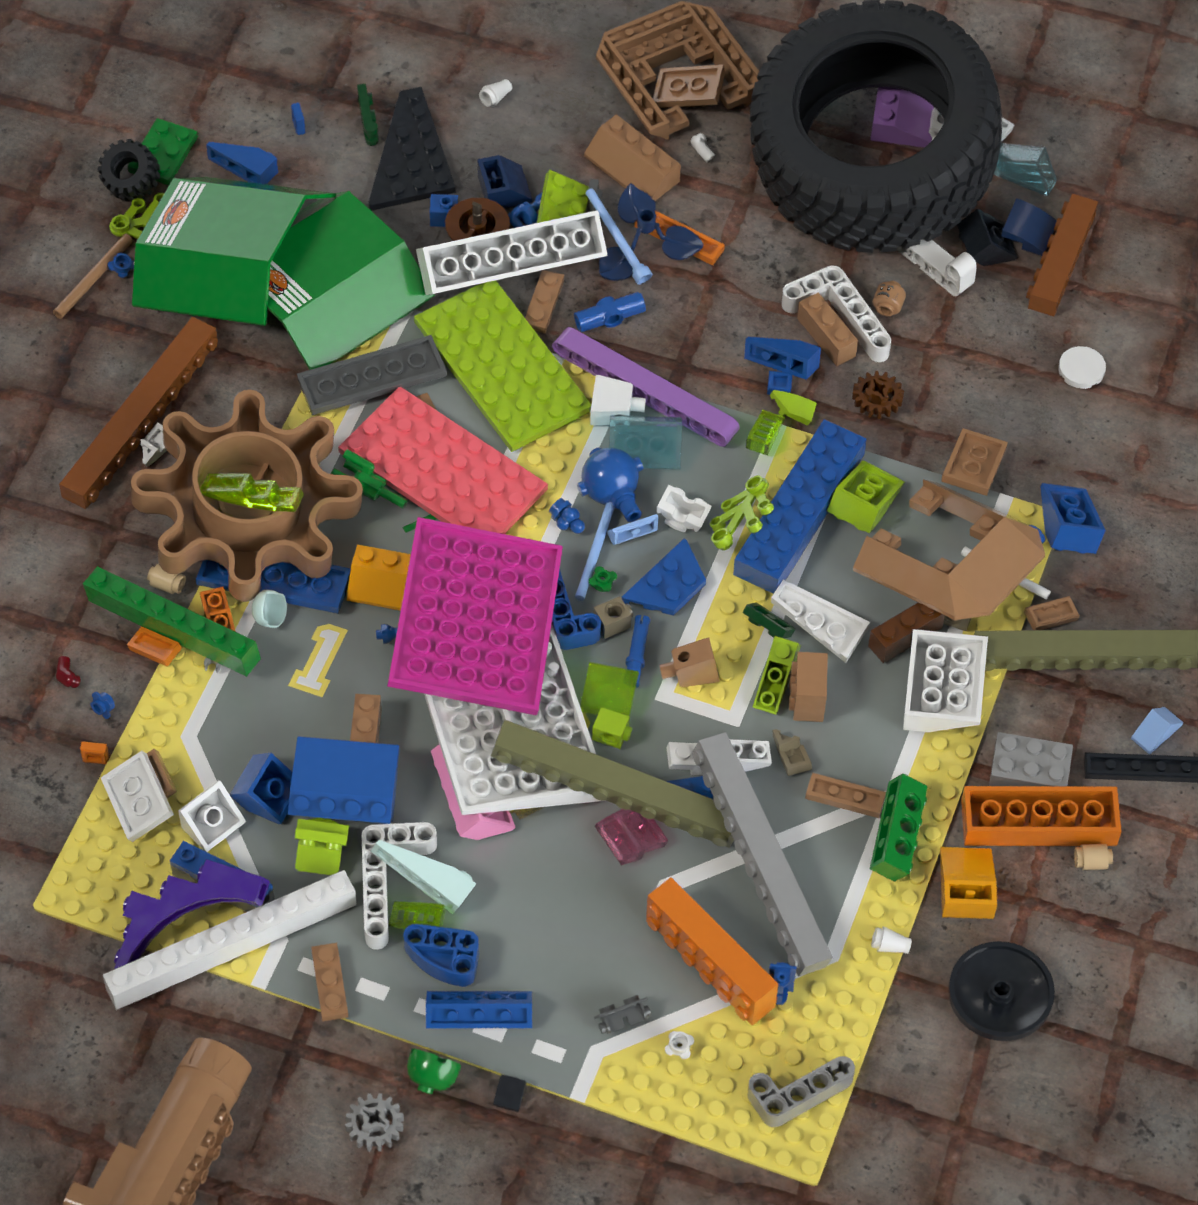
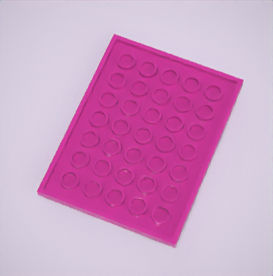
M418 517L387 687L537 715L563 546Z

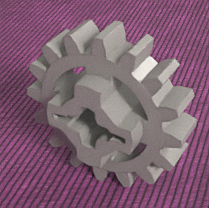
M369 1093L367 1096L368 1100L364 1101L359 1097L358 1106L350 1105L351 1113L346 1114V1121L348 1122L345 1124L346 1132H350L349 1138L351 1141L357 1139L358 1148L365 1144L367 1145L368 1152L372 1150L373 1146H376L380 1152L382 1151L383 1144L390 1148L392 1147L391 1139L397 1141L400 1139L398 1132L404 1130L403 1123H401L404 1121L403 1113H399V1104L392 1106L391 1097L384 1101L381 1093L378 1094L377 1099H373L371 1093ZM388 1114H390V1116L392 1117V1125L390 1124L389 1120H387ZM357 1120H359L360 1124L362 1125L361 1131L357 1127Z

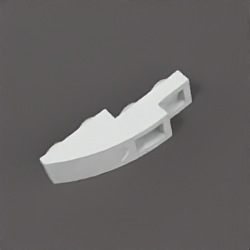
M729 739L745 772L772 764L769 741ZM669 742L666 747L669 769L690 770L691 775H703L700 766H697L693 759V750L697 743Z

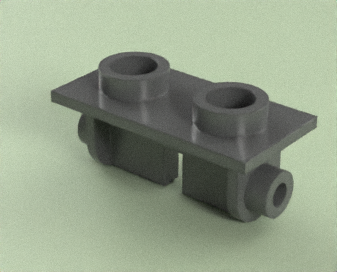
M635 995L623 1000L625 1005L615 1009L614 1004L599 1009L600 1015L595 1016L594 1019L601 1018L602 1023L598 1024L601 1033L610 1034L624 1028L625 1025L622 1018L625 1016L629 1026L647 1020V1017L651 1015V1011L648 1005L643 1006L642 1001L647 1000V997L639 999V996Z

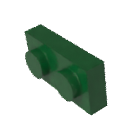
M757 602L747 604L742 612L749 617L748 620L752 624L763 626L769 630L768 634L773 638L774 636L783 639L789 638L795 631L793 626Z

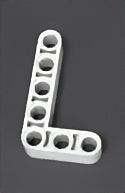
M828 266L784 286L782 308L786 312H798L800 301L819 292L824 300L828 299L873 361L883 362L888 359L891 346L889 334L840 267Z
M430 823L369 825L362 831L364 930L366 944L372 949H382L388 944L389 927L387 866L383 860L371 852L376 843H370L369 841L372 839L382 840L420 855H428L437 848L436 828ZM422 837L430 838L429 840H421ZM397 838H403V839H405V840L400 841V842L395 841V839H397ZM372 862L380 863L376 866L370 865V863ZM372 885L380 886L377 889L370 888ZM373 908H380V909H381V910L378 911V912H372V911H370V910L373 909ZM375 931L382 932L380 935L377 936L371 934Z

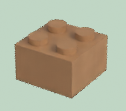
M797 652V661H792L789 689H791L789 711H794V721H824L827 699L828 653Z

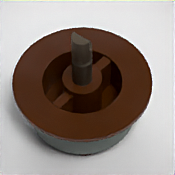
M469 198L458 202L449 210L445 219L446 232L452 241L508 230L510 225L506 210L497 202L486 198Z

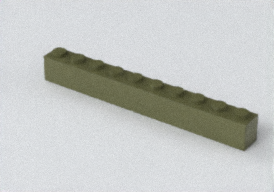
M1198 630L975 631L974 633L976 636L988 637L985 671L993 669L1014 671L1018 669L1066 670L1068 668H1080L1082 670L1105 668L1107 670H1115L1117 668H1130L1131 670H1139L1141 668H1154L1156 670L1165 668H1179L1181 670L1198 668Z
M504 720L490 755L499 762L515 765L527 773L541 775L548 781L567 785L574 791L588 793L597 800H606L614 803L621 809L640 813L647 819L661 821L668 827L687 831L690 835L710 840L717 846L730 848L734 839L731 833L726 830L723 815L715 807L713 799Z

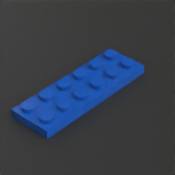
M203 560L196 583L197 585L210 588L224 586V590L229 591L228 571L223 565L215 561ZM275 563L262 571L260 592L262 590H274L284 594L288 604L339 614L349 584L351 568L332 565L331 570L326 576L310 578L290 563Z

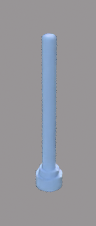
M588 189L586 191L587 197L596 211L598 210L599 216L632 266V277L637 284L648 281L653 276L649 267L639 262L594 189Z

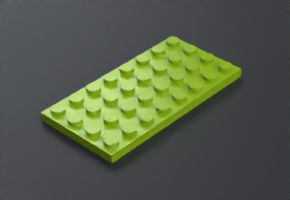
M496 280L476 285L414 316V323L424 336L432 335L441 359L511 452L591 412V403Z

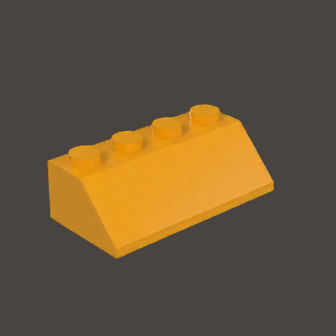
M357 544L351 564L347 601L401 611L411 554Z

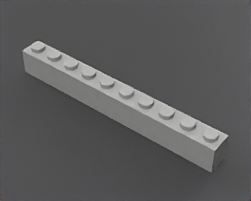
M727 733L699 740L693 750L694 762L697 766H700L706 787L710 788L714 796L715 807L721 811L725 828L731 833L735 841V849L745 862L746 873L753 879L756 886V894L763 901L767 909L768 920L775 926L778 941L781 946H784L788 954L789 965L797 966L796 973L798 977L826 968L833 957Z

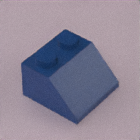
M271 752L253 755L229 795L246 811L274 823L282 824L289 808L292 771Z

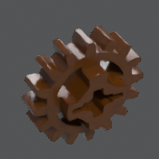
M875 371L873 376L867 372L865 379L859 377L858 383H854L852 400H855L854 406H861L860 413L862 414L867 411L870 418L873 414H877L878 419H881L882 414L890 417L891 411L897 413L898 406H902L904 390H901V382L895 383L896 377L888 378L887 372L883 376L879 375L878 371Z

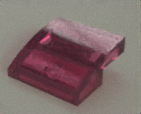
M621 809L595 825V828L621 865L640 860L646 852L665 847L668 842L667 837L654 819H647L640 813L632 810Z

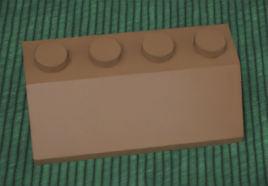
M618 115L613 116L600 126L584 153V157L625 189L632 183L638 189L651 196L654 202L680 182L681 164Z

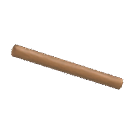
M124 234L53 310L57 318L62 319L108 269V263L113 261L116 254L123 253L129 247L133 239L128 234Z

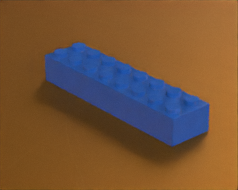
M825 419L822 421L771 501L774 506L773 511L768 515H762L760 518L763 524L762 528L758 532L750 534L734 560V576L768 592L775 593L783 580L786 581L828 514L827 509L836 487L862 460L865 454L867 438Z

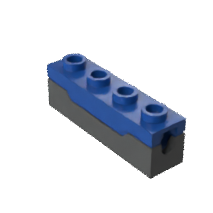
M185 841L181 843L170 859L173 876L196 884L198 883L197 874L201 865H204L206 859L242 870ZM271 883L262 905L275 899L273 884ZM228 902L246 912L260 907L242 902Z

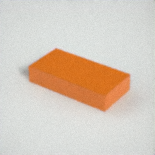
M142 626L127 644L130 651L167 667L182 649L179 642Z

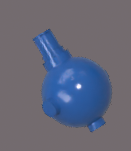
M617 448L593 449L583 465L582 481L577 483L581 496L583 497L588 494L594 501L603 505L612 502L613 506L622 512L628 522H634L642 515L635 502L636 496L634 494L639 482V471L644 470L640 458H632L628 453Z

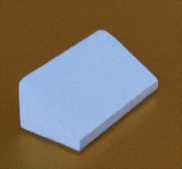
M655 514L607 531V534L612 544L616 545L658 530V515Z

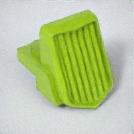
M329 818L298 819L295 832V840H299L295 863L296 870L324 875L338 873L342 846L347 844L349 825L339 824Z

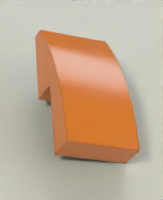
M224 586L200 592L205 617L235 631Z

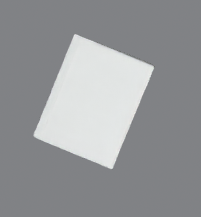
M220 780L179 810L182 829L206 852L246 822Z

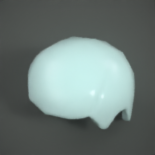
M262 590L259 592L252 603V616L255 621L261 626L277 628L283 623L287 612V602L284 594L274 590Z

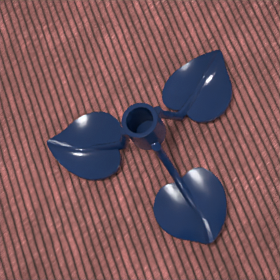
M632 183L626 187L618 203V214L626 223L637 221L636 234L631 245L633 252L640 233L649 234L654 229L659 237L664 240L662 251L671 259H687L703 248L701 239L685 227L671 226L667 229L666 236L663 235L660 224L656 223V204L652 197ZM620 247L606 249L608 256L600 257L599 274L601 277L612 281L625 280L633 275V268Z

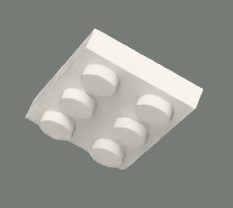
M140 751L101 777L125 835L131 842H134L174 815L147 753Z

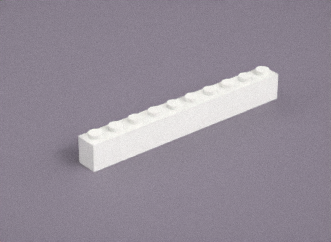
M345 870L103 974L106 990L115 1009L118 1010L356 906L355 889Z

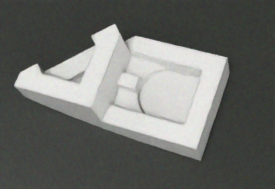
M159 423L153 427L144 439H141L143 449L142 461L146 467L154 463L167 451L163 444V426Z

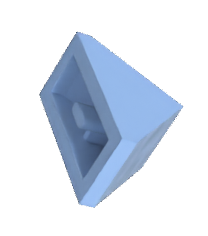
M1155 708L1149 712L1131 739L1150 755L1183 725V722L1167 708Z

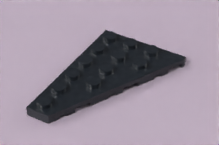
M422 86L399 92L368 202L371 211L429 199L431 194L448 195L456 193V187Z

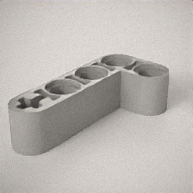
M840 1056L780 1090L768 1075L757 1073L749 1080L748 1099L767 1126L779 1127L847 1089L853 1082L855 1065L850 1058ZM822 1083L826 1087L817 1088L813 1084ZM763 1087L766 1089V1091L757 1092L754 1090V1088ZM799 1095L803 1100L795 1101L791 1097ZM777 1108L781 1112L778 1114H773L769 1111V1109Z

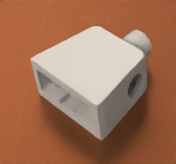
M596 375L590 425L628 424L631 411L645 412L646 398L632 397L633 385L629 382Z

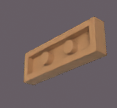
M546 270L541 272L525 319L536 332L546 334L564 283L563 274Z
M812 773L805 799L879 818L886 792Z
M337 943L312 946L311 950L322 1022L349 1018Z

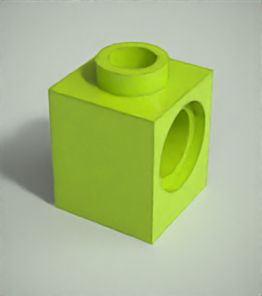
M601 707L592 727V740L621 749L623 742H628L632 733V727L629 726L630 716Z

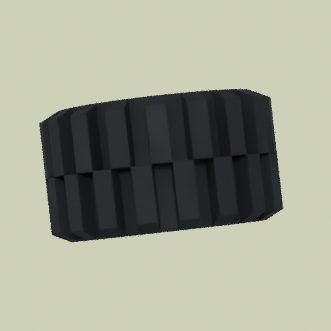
M127 139L126 142L118 140L117 145L114 143L110 144V149L103 151L105 156L99 159L101 166H98V172L100 173L99 178L103 185L116 198H120L122 201L127 202L129 199L132 202L135 198L145 199L144 195L147 193L150 195L153 192L151 190L152 187L156 188L158 185L156 179H160L161 175L158 172L160 170V165L157 163L158 160L145 145L137 140L135 142L132 139ZM131 162H139L138 170L132 177L120 179L121 170L125 165Z

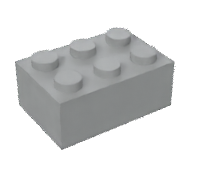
M998 732L989 786H1068L1073 745Z

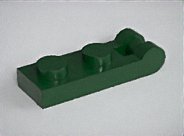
M366 83L357 84L365 142L369 146H375L378 144L379 138L375 109H370V106H373L372 92H367Z

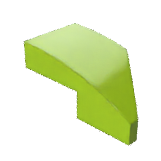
M773 390L770 393L771 399H775L780 408L779 414L781 417L786 414V416L807 426L812 421L816 402L784 391Z

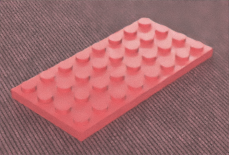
M398 387L338 447L339 453L342 455L348 449L375 465L373 473L387 481L386 485L445 523L505 534L548 490L546 482L402 387Z

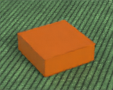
M81 742L80 751L83 762L107 764L109 760L107 744Z

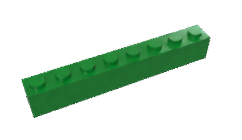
M98 566L83 583L90 602L135 624L177 641L181 646L246 677L261 660L256 641Z

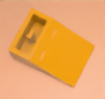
M940 847L942 917L994 919L997 908V886L992 848Z

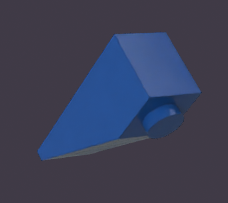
M208 142L206 144L209 160L247 182L268 184L278 173L277 158L270 152L257 147Z
M747 337L744 359L807 380L819 368L821 347L801 340Z

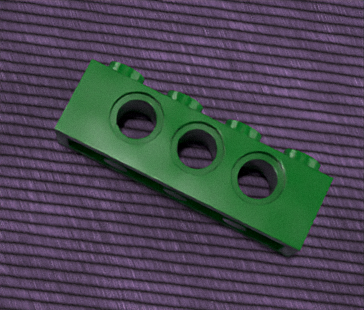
M904 773L888 782L869 868L894 882L907 876L912 870L913 853L918 844L916 840L917 834L922 825V811L927 802L926 792L928 786Z

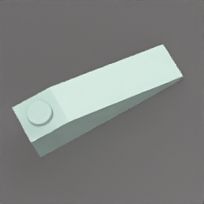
M378 840L371 850L373 854L452 914L459 908L476 885L472 881V877L465 871H459L455 867L382 840Z

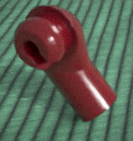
M60 656L56 671L57 681L66 687L77 688L80 685L81 679L80 676L75 675L74 672L69 670L71 659L66 656Z

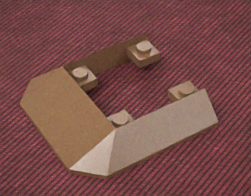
M680 1L606 31L596 53V59L648 132L669 140V134L688 127L689 119L678 105L662 112L644 88L645 85L656 81V74L652 70L653 68L684 55H688L694 65L711 59L715 65H723L726 70L724 78L729 84L721 87L719 99L727 110L744 104L746 108L752 102V93L755 82L758 81L757 75L759 73V70L711 7Z
M923 479V487L909 500V507L927 516H930L938 507L974 524L970 528V536L980 540V542L958 565L941 558L931 567L898 551L897 549L901 546V538L881 528L872 538L866 536L853 566V571L920 604H924L953 620L991 615L1044 559L1045 552L1038 529L939 483Z

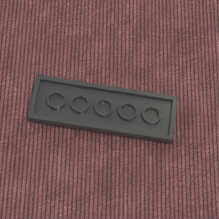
M432 335L298 373L297 380L311 414L316 415L394 392L398 387L405 389L446 377L447 370Z

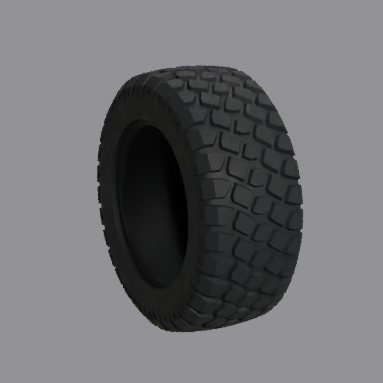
M866 0L862 2V5L852 2L840 5L839 10L830 8L820 12L817 19L810 17L798 25V31L791 30L781 39L782 45H776L767 56L768 62L763 63L757 75L758 81L755 82L751 98L753 102H751L750 122L752 124L750 127L751 145H755L752 148L755 164L759 168L758 174L764 188H767L766 192L774 206H779L778 211L788 222L794 221V227L804 234L813 233V239L826 245L833 242L834 247L848 251L851 247H855L857 252L873 253L874 249H879L881 253L897 251L898 246L907 249L920 245V240L922 239L928 242L941 236L942 230L949 231L961 222L963 217H967L977 206V201H980L986 193L997 167L1002 139V110L996 79L984 52L980 50L977 42L970 34H966L965 30L954 21H948L946 16L934 10L927 12L926 7L912 3L904 6L902 1L886 0L882 4L880 0ZM871 87H891L914 93L931 103L945 120L939 133L921 151L902 161L883 166H858L839 161L820 150L807 136L817 116L829 104L848 93Z

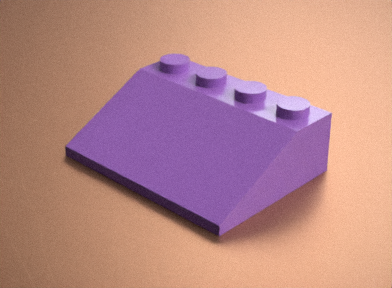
M878 87L871 141L926 147L932 141L929 128L934 106L924 98L909 91L891 87Z

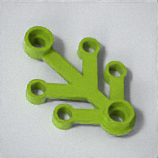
M157 193L147 210L145 201L142 198L132 200L131 207L124 215L115 216L110 222L111 233L118 237L128 234L138 239L142 231L137 228L146 226L159 204L158 200L162 199L164 193ZM144 212L140 218L133 219L136 214Z
M760 475L751 477L745 484L746 490L733 498L725 500L721 504L724 514L714 517L709 523L714 531L711 541L716 548L727 550L732 546V535L744 516L747 520L746 527L751 533H756L762 528L763 524L756 517L752 504L757 498L759 502L757 508L762 515H768L773 511L774 506L765 494L769 487V483L765 478H762ZM732 519V520L730 521V523L728 524V526L726 527V522H727L728 520Z

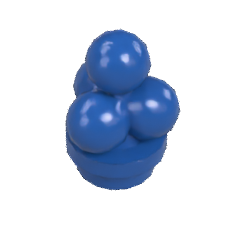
M558 499L549 509V513L552 515L551 518L556 521L557 527L560 530H567L570 527L575 534L582 533L585 529V524L579 519V511L576 508H571L572 504L568 500Z

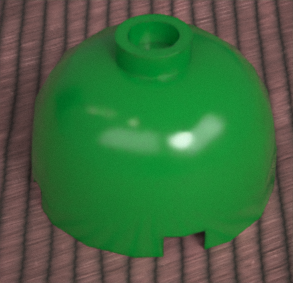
M412 1048L408 1058L407 1072L411 1081L418 1084L417 1090L432 1095L434 1090L443 1091L450 1088L456 1081L462 1065L455 1061L438 1057V1055Z

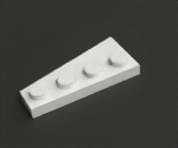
M785 580L781 582L771 597L773 605L845 663H847L870 626L869 621Z

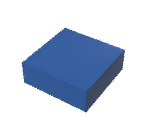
M294 103L291 106V113L296 134H306L300 103Z
M769 371L767 395H770L773 390L791 393L792 375L785 372Z

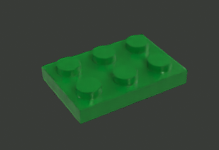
M159 118L155 120L142 144L150 150L160 165L158 172L161 175L160 179H156L157 182L170 185L196 142L198 131ZM139 162L129 163L127 166L128 172L135 174L138 170Z

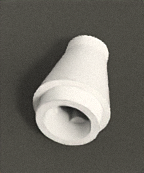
M504 79L500 82L484 86L479 93L481 102L487 107L496 106L507 93L512 91V85L507 79Z
M884 926L882 928L876 927L871 947L877 949V952L908 954L912 939L904 937Z

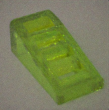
M762 410L746 439V448L768 456L785 417ZM765 418L776 421V423L765 420ZM762 424L771 426L773 429L762 426ZM759 430L768 432V433H770V434H766V433L760 432ZM756 436H760V437L766 438L767 440L758 438V437H756Z
M394 901L389 926L406 929L412 924L442 927L445 905ZM400 910L405 911L403 920L398 919ZM410 912H414L413 920H408ZM420 914H424L423 921L418 920ZM430 915L434 916L433 921H428Z

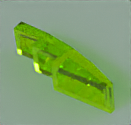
M250 473L207 474L200 488L202 495L213 499L270 511L296 512L304 496L301 487H279L276 480H254Z

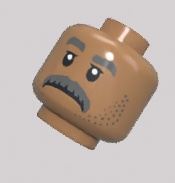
M896 281L883 282L879 284L872 301L873 306L880 315L887 317L900 312L903 306L906 292Z

